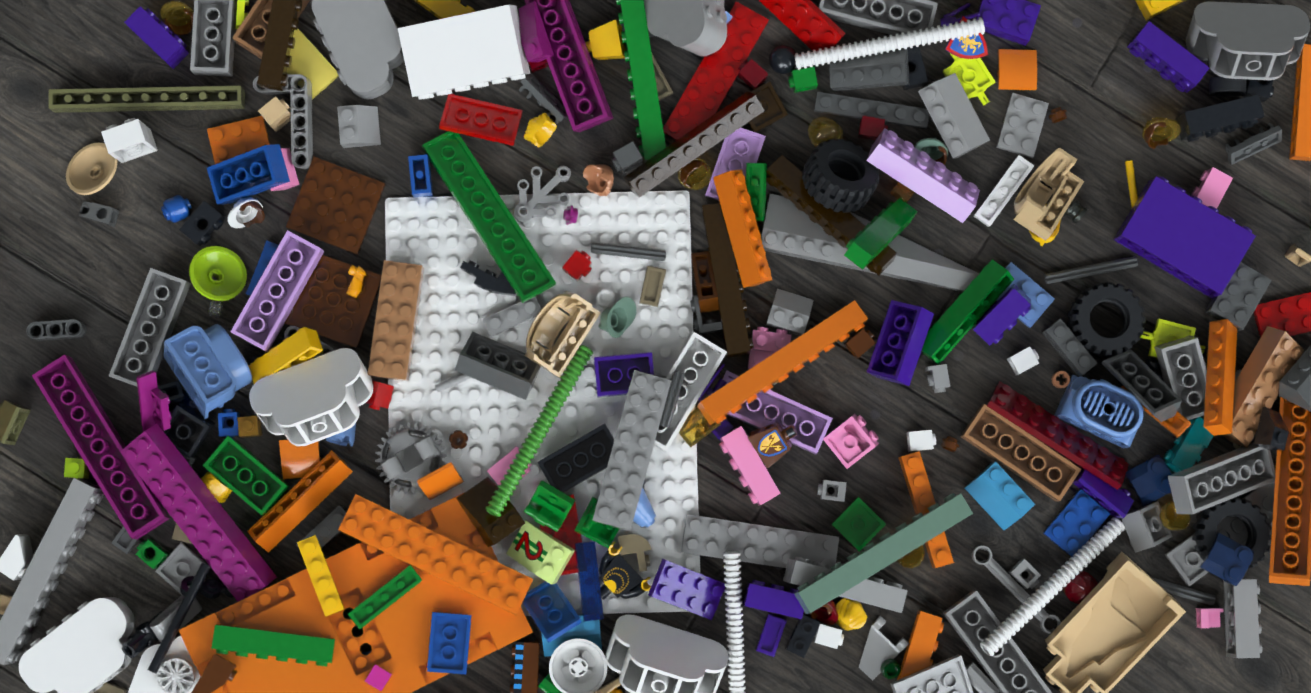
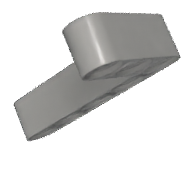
M287 74L288 84L283 88V91L267 88L262 90L257 84V76L253 80V88L257 92L266 95L290 94L291 160L295 167L304 170L308 169L313 159L312 83L310 79L300 74ZM303 79L305 84L299 89L297 84ZM304 98L305 104L299 108L298 101ZM304 117L305 124L302 127H299L298 121L300 118ZM304 136L305 144L300 146L298 143L299 138ZM304 155L306 162L300 165L299 158Z

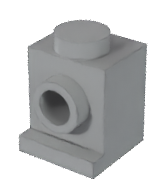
M947 364L926 367V372L930 371V375H927L928 384L932 386L934 393L946 392L945 388L950 387Z
M822 480V484L818 483L817 495H821L820 499L845 502L847 482ZM829 487H832L834 489V493L832 495L828 494L827 489Z
M1022 558L1008 571L1025 589L1029 587L1031 589L1039 583L1038 578L1041 576L1026 559ZM1024 571L1028 573V577L1025 579L1022 577V572Z

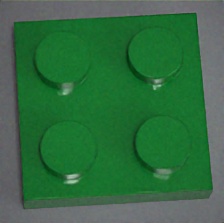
M857 497L831 525L860 552L886 523Z

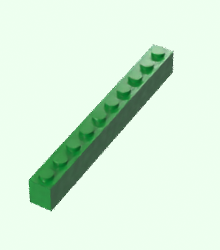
M616 0V4L621 6V12L618 13L619 24L624 26V32H621L622 43L627 45V51H624L625 62H629L630 70H627L628 81H632L633 89H630L631 100H635L636 107L633 108L634 119H638L639 126L636 127L637 138H641L642 145L638 146L639 152L644 157V160H649L664 150L666 144L644 0Z

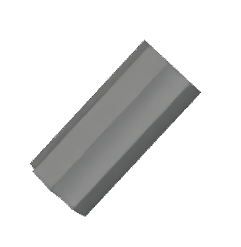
M973 662L965 667L970 683L978 693H998L1000 691Z

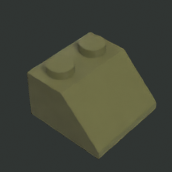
M7 400L0 404L1 443L8 445L16 444L31 410Z

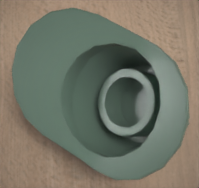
M622 297L613 307L606 308L601 314V323L598 327L608 332L614 338L620 337L635 319L636 305L633 299Z

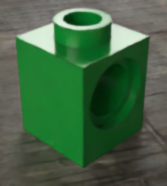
M815 67L793 70L791 76L788 77L789 86L793 88L794 93L817 89L818 83Z
M153 539L143 540L137 547L139 551L135 554L152 569H157L170 555ZM149 548L155 550V556L152 559L147 555Z

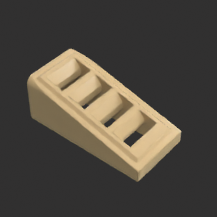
M1291 245L1284 255L1285 258L1297 266L1311 262V256L1296 245Z

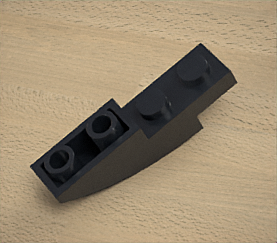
M469 260L467 263L463 261L460 268L476 277L474 281L475 286L496 294L518 296L503 272L496 278L497 274L488 269L485 272L478 269L480 265Z

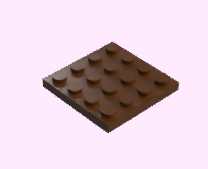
M313 157L286 228L358 255L386 184Z
M322 255L285 324L298 328H310L316 330L320 336L358 348L381 283L382 275L365 270L367 276H364L362 291L358 294L357 298L346 294L353 278L352 275L348 274L351 265Z

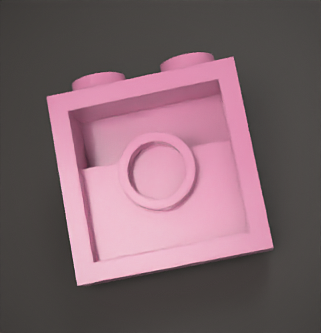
M757 327V330H753L752 340L754 348L751 349L749 354L748 369H751L791 342V335L787 334L788 331L776 329V333L768 332L769 328Z
M853 414L823 439L846 469L879 444L877 434L873 430L869 432L865 427L867 423L861 415Z

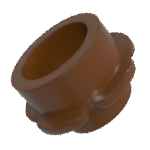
M1061 107L1050 111L1049 118L1052 120V123H1057L1067 118V110H1062Z
M456 430L449 436V442H451V447L454 449H463L467 445L468 436L466 433H462L461 430Z
M947 436V438H942L941 447L950 452H955L960 446L957 444L958 440L953 437Z

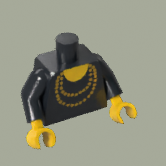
M612 542L608 551L602 557L598 570L601 575L599 578L604 583L596 591L599 596L604 600L613 592L617 598L628 599L649 591L651 586L648 585L647 580L650 577L643 579L619 554L622 546L620 549H615L614 544L616 542Z

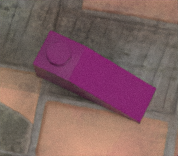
M534 1L519 8L521 44L527 62H541L554 56L537 3Z

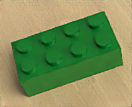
M227 436L203 464L208 471L262 516L277 503L290 487L288 483L231 436Z

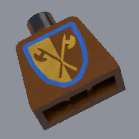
M775 422L751 431L748 439L766 468H769L791 449L792 443L790 439L797 435V431L792 424L783 429L779 422Z

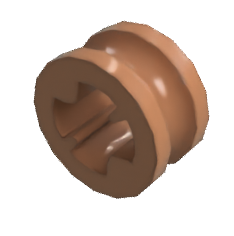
M1065 371L1054 373L1051 379L1053 386L1059 389L1067 387L1070 383L1069 374ZM1059 374L1066 380L1062 385H1059V381H1056V377H1060Z

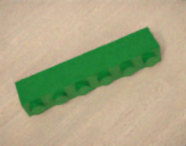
M901 198L895 203L891 201L886 209L884 208L878 216L874 217L871 223H868L863 230L858 232L855 238L848 242L846 245L848 250L844 256L863 270L910 224L918 211Z
M991 260L980 274L971 281L965 291L958 296L957 300L945 311L941 318L933 324L927 333L921 352L939 365L1014 281L1010 272L994 260Z
M215 625L211 649H216V653L228 654V651H235L236 656L248 657V653L256 654V658L260 659L276 656V661L288 662V658L296 659V663L308 664V660L316 661L315 665L327 667L328 663L333 661L336 639Z

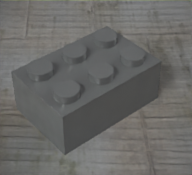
M1240 262L1222 295L1212 298L1205 313L1217 320L1228 319L1237 328V331L1243 330L1272 280Z

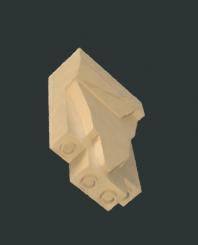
M1123 552L1106 568L1108 571L1099 584L1045 639L1048 645L1046 648L1054 656L1056 655L1043 669L1046 674L1045 679L1052 685L1056 683L1060 687L1059 691L1061 693H1082L1089 685L1096 693H1109L1186 612L1174 597Z

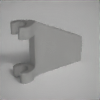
M879 616L870 627L859 663V668L872 681L881 673L882 663L887 659H894L909 644L902 637L894 645L879 630L886 623L882 616Z

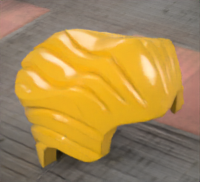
M542 113L538 117L529 120L524 139L537 147H541L555 132L557 125L550 119L547 113Z
M209 471L201 480L219 503H225L232 490L223 485Z
M843 598L836 604L838 614L836 624L839 627L850 631L864 626L867 615L860 602Z

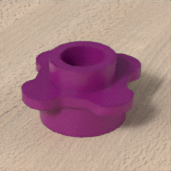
M570 205L564 210L563 220H566V225L576 223L578 209Z

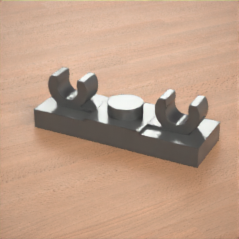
M533 74L522 79L521 83L523 86L520 87L519 91L522 92L528 89L529 94L526 98L529 99L534 96L540 106L550 111L547 113L549 117L555 116L556 120L554 123L556 125L568 118L564 105Z
M1269 123L1267 131L1260 127L1259 134L1250 136L1242 143L1235 139L1234 147H1230L1228 143L1225 144L1228 162L1233 165L1281 142V127L1279 125L1274 127Z

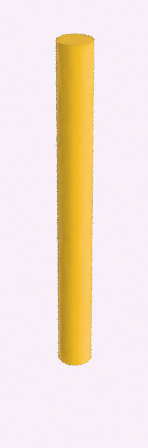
M1126 161L1131 207L1133 208L1138 199L1133 161Z

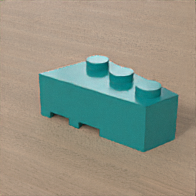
M1201 417L1189 420L1191 425L1179 438H1175L1173 449H1169L1163 457L1167 467L1175 473L1190 468L1195 462H1199L1201 459L1200 454L1204 448L1208 447L1213 438V435L1203 427L1204 419Z

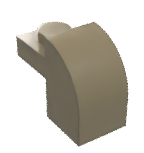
M637 534L618 536L619 547L622 546L621 555L636 553L639 571H647V567L650 566L649 555H645L644 551L652 550L649 542Z

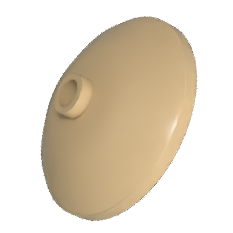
M105 143L89 144L79 150L71 159L66 171L67 184L71 190L80 195L96 193L112 180L118 161L108 154Z

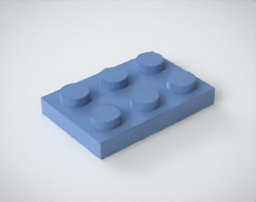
M1010 262L1005 269L1010 272L1014 281L996 301L1014 284L1017 285L1031 299V310L1024 317L1020 315L1018 319L1028 328H1031L1055 298Z

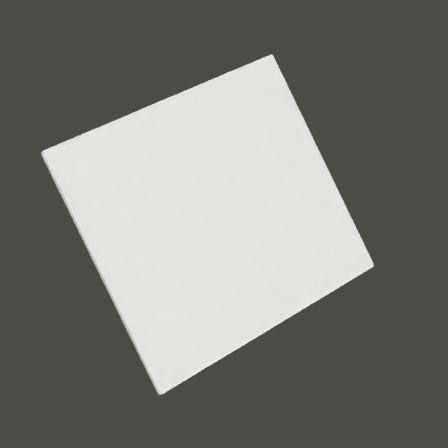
M686 190L648 191L640 198L633 192H610L607 196H599L594 193H567L570 197L567 205L538 203L534 207V209H546L548 206H553L556 209L555 217H531L527 222H520L514 217V208L519 204V195H499L556 282L553 287L536 295L541 309L552 298L568 291L576 293L591 303L593 308L601 312L581 345L591 349L593 355L587 361V366H584V371H581V376H578L579 380L575 381L576 385L572 386L573 390L569 392L570 396L566 397L567 401L563 402L564 406L560 407L561 411L557 413L558 417L554 418L555 422L551 423L552 427L548 428L549 432L546 433V438L542 439L543 443L539 444L540 448L536 449L537 453L534 454V459L530 460L532 466L529 468L531 471L522 477V480L518 481L519 485L515 486L516 490H513V495L510 496V502L524 522L527 520L540 528V524L535 522L534 518L524 513L540 482L543 480L549 484L537 463L538 461L603 424H606L615 440L627 395L597 397L594 357L652 352L654 376L666 379L693 334V312L690 301L693 300L690 194ZM526 194L527 203L533 198V194ZM453 196L387 198L385 200L386 261L416 264L424 267L409 380L388 379V385L394 386L388 408L389 433H394L393 427L400 430V424L407 428V423L411 424V428H414L415 423H418V429L425 425L426 432L431 428L432 432L430 435L437 433L438 436L435 440L443 441L439 444V447L446 448L441 451V454L447 455V457L442 458V461L447 464L452 462L464 481L432 500H429L424 492L420 493L418 488H415V494H412L411 489H408L407 494H405L404 488H401L398 492L397 485L390 488V511L407 519H411L468 491L487 477L498 486L487 470L515 447L522 448V443H525L524 439L528 438L527 434L531 433V427H534V422H537L536 418L540 417L539 413L543 412L542 408L546 407V401H549V396H552L551 392L555 391L554 387L558 386L557 382L561 380L541 367L526 400L474 378H469L457 384V386L437 392L436 384L462 374L455 371L459 355L472 331L527 353L526 338L535 319L534 317L495 336H490L483 319L517 304L521 300L518 296L496 294L474 285L476 277L461 270L460 267L463 261L468 263L470 260L480 265L478 269L484 272L488 269L497 274L496 278L502 272ZM562 196L560 200L566 202L567 198ZM573 205V208L578 209L576 223L566 225V220H563L564 210L568 206ZM521 209L520 213L522 215H525L527 211L525 209ZM552 209L547 210V213L549 215H553L554 211ZM594 242L665 250L666 259L665 261L595 254L591 253V244ZM576 250L580 253L583 250L591 257L592 265L590 267L592 270L586 277L582 276L577 282L563 271L562 267ZM647 265L666 269L658 307L639 303ZM602 289H610L614 292L615 303L622 297H629L633 299L636 305L634 321L618 338L612 337L608 332L598 327L601 323V314L606 309L600 307L596 301L597 293ZM560 307L558 308L559 310H561L562 312H564L565 314H567V315L569 316V313H567L566 311H564V310L561 309ZM568 322L564 325V327L562 328V330H561L560 333L558 334V336H557V338H556V340H555L553 346L555 345L556 341L558 340V338H559L560 335L562 334V332H563V330L565 329V327L567 326ZM537 342V344L541 345V346L544 347L545 349H548V348H546L545 346H543L542 344H540L539 342ZM695 405L667 452L655 445L653 447L643 489L656 514L655 522L646 528L645 526L640 527L633 521L630 531L619 529L613 542H616L614 544L615 549H620L618 536L637 534L649 542L652 550L644 551L645 555H649L650 566L647 567V571H639L636 553L621 556L643 579L650 577L647 580L650 586H652L662 559L700 573V555L681 553L686 515L699 516ZM456 430H461L462 433H466L468 436L467 445L463 449H454L451 447V442H449V436ZM410 433V434H412V435H416V436H419V437H424V435L421 436V435H418V434ZM414 444L396 454L406 472L424 462ZM437 456L433 460V465L431 468L432 472L435 471L433 468L435 466V461L438 460ZM606 469L564 492L566 495L574 494L578 521H580L592 497L598 499ZM396 479V480H398V481H402V482H406V483L411 484V482H409V481H404V480H401V479ZM520 527L491 547L499 563L533 579L528 590L530 591L545 582V580L506 554L521 529ZM581 535L587 571L561 575L557 581V585L578 615L689 612L649 596V591L628 599L617 598L612 592L603 600L596 592L604 584L599 578L601 575L598 570L601 559L608 551V548ZM521 604L525 616H530L524 605Z

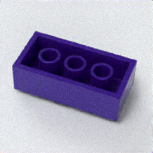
M1150 21L1140 29L1127 46L1132 55L1142 58L1149 68H1155L1160 72V76L1163 79L1173 82L1176 89L1181 92L1188 93L1210 69V67Z
M891 300L867 373L879 379L909 386L934 313L920 306Z

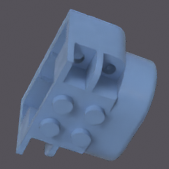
M215 324L205 330L199 326H191L164 341V358L204 419L208 418V413L211 410L223 407L225 402L234 397L236 391L252 382V374L245 358L226 330L219 324Z
M1072 375L1054 416L1124 449L1130 448L1136 432L1143 421L1144 410L1137 398L1123 388L1112 385L1103 379L1090 380L1085 377ZM1105 404L1110 405V407H1111V413H1110V414L1105 413V411H1104V406H1105Z

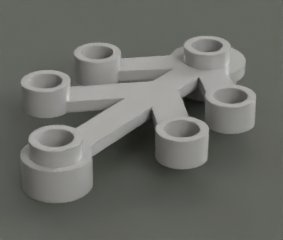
M538 166L531 169L533 198L528 203L526 191L529 188V183L525 179L518 182L519 204L514 208V217L518 221L527 222L531 217H555V207L548 206L546 209H534L538 203H556L560 205H567L569 203L570 197L567 193L547 195L560 182H567L570 179L571 171L567 166L558 167L555 176L541 190L540 177L542 176V169ZM538 170L540 174L536 176L533 174V171ZM565 170L567 174L562 176L560 171ZM525 183L527 187L523 189L519 185ZM562 196H565L567 198V201L562 202L560 198ZM525 209L527 213L522 215L520 210ZM552 209L554 214L549 215L547 210Z

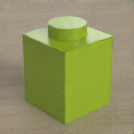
M65 458L64 477L89 479L90 470L83 459Z

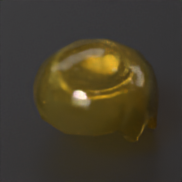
M1174 502L1165 503L1159 515L1163 526L1173 531L1187 528L1191 520L1190 514L1176 513Z
M919 546L898 559V563L905 568L911 569L920 566L925 557L923 546Z

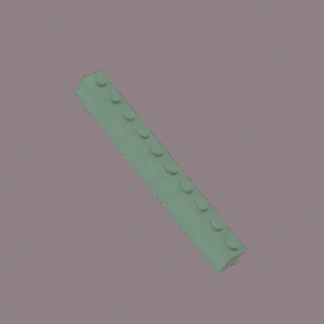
M952 493L943 498L944 503L940 505L935 503L928 507L929 512L924 515L922 512L911 518L913 521L908 525L906 522L895 528L897 531L893 534L888 532L879 537L880 542L876 544L871 542L863 547L864 551L858 554L855 552L848 556V561L844 564L838 562L830 567L832 571L825 574L822 572L815 576V581L811 584L805 582L797 587L799 591L794 593L804 612L806 614L812 613L972 515L973 512L962 494L954 495Z

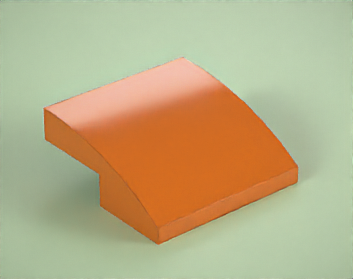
M999 49L998 89L1036 90L1037 50Z
M279 440L283 479L303 478L321 461L319 441L306 446H295L288 440Z
M452 462L417 480L418 485L429 500L464 482Z

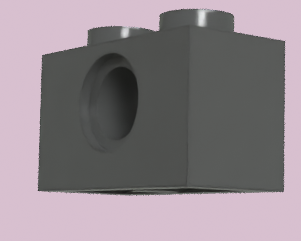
M631 142L613 152L612 164L617 172L621 171L622 175L642 165L643 158L634 142Z

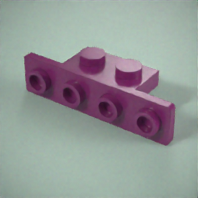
M152 370L137 376L143 432L155 424H158L164 431L170 429V420L172 418L168 406L170 400L168 395L158 388L156 372Z

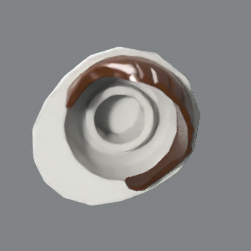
M252 197L240 198L234 203L233 209L228 214L227 221L233 228H249L254 223H262L265 219V214L259 200Z

